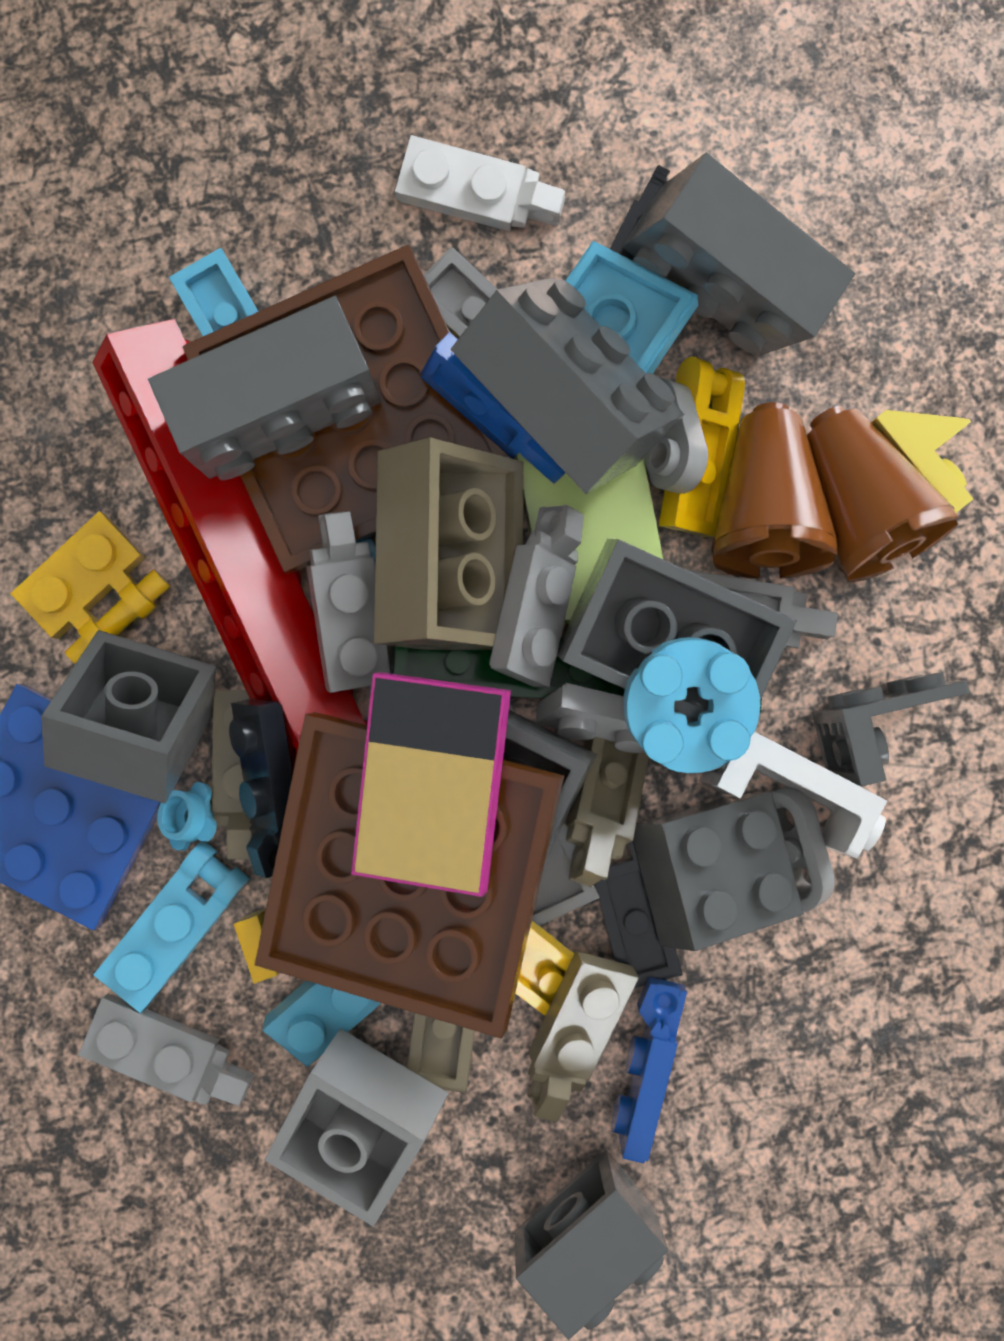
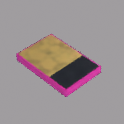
M382 672L373 674L352 875L480 897L488 891L511 690Z

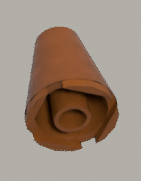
M768 402L760 404L753 409V412L745 415L740 422L712 543L713 563L716 568L728 574L746 578H760V567H780V578L797 577L818 572L830 567L835 562L838 540L802 417L797 412L789 410V407L783 403Z
M835 406L822 412L811 421L810 427L812 430L808 433L807 437L838 540L836 555L839 566L849 582L864 581L894 569L891 561L908 553L913 559L939 543L956 529L959 524L956 519H959L955 512V508L859 409L844 410L842 406Z

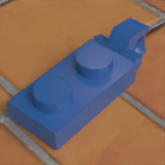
M449 332L435 346L421 371V378L512 459L518 453L521 454L555 484L565 475L564 470L450 350L458 339Z
M648 977L637 1002L639 1013L646 1024L642 1037L635 1035L632 1037L627 1055L626 1073L633 1076L628 1096L620 1094L617 1096L611 1121V1132L619 1135L622 1158L643 1164L649 1160L678 1046L676 1035L687 995L685 986L680 983L677 984L667 980Z

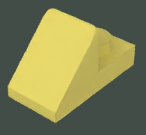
M885 410L871 422L955 508L956 513L973 500L972 496L965 489L967 482L960 469L950 460L941 459L935 452L936 449L971 423L969 419Z

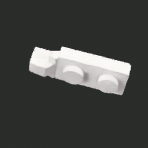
M413 135L410 136L395 189L396 200H399V202L509 232L512 226L525 228L527 219L558 226L565 202V190L539 182V173L526 169L524 165Z

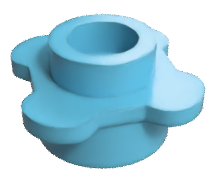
M196 782L190 791L174 790L166 804L160 803L157 814L158 827L163 836L169 839L173 849L185 851L191 842L196 840L208 842L214 837L217 823L214 819L215 812H212V804L210 803L212 790L208 784Z

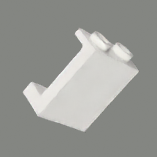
M756 732L751 736L750 746L743 756L737 760L728 761L717 769L703 772L699 779V782L720 793L741 798L756 770L786 787L803 792L808 798L830 810V816L822 830L826 848L855 859L860 856L863 849L869 851L876 844L886 822V818L881 813L887 800Z

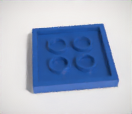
M16 684L0 714V883L94 931L102 926L157 819L161 802L45 767L41 716L52 698L25 684Z

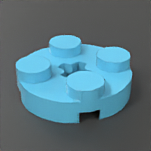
M678 638L662 643L652 650V654L642 661L638 669L635 668L627 680L623 696V712L628 731L645 754L668 769L683 773L711 771L721 767L728 761L737 760L743 756L750 746V738L756 730L760 715L758 686L745 660L720 644L701 638ZM698 687L699 697L708 700L707 711L699 713L698 721L687 723L686 715L675 712L674 704L675 701L686 699L687 688Z

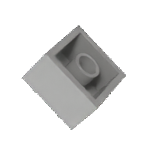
M340 1028L310 1072L264 1160L374 1227L423 1145L449 1093Z

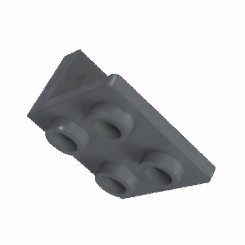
M944 672L887 682L889 694L883 695L882 687L880 686L828 696L830 708L812 712L825 769L860 787L887 781L883 765L889 763L888 745L882 730L879 727L873 728L871 717L968 694L970 690L967 680L946 682Z

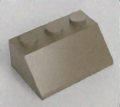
M431 437L378 451L374 644L422 650L493 649L516 546L523 545V461Z

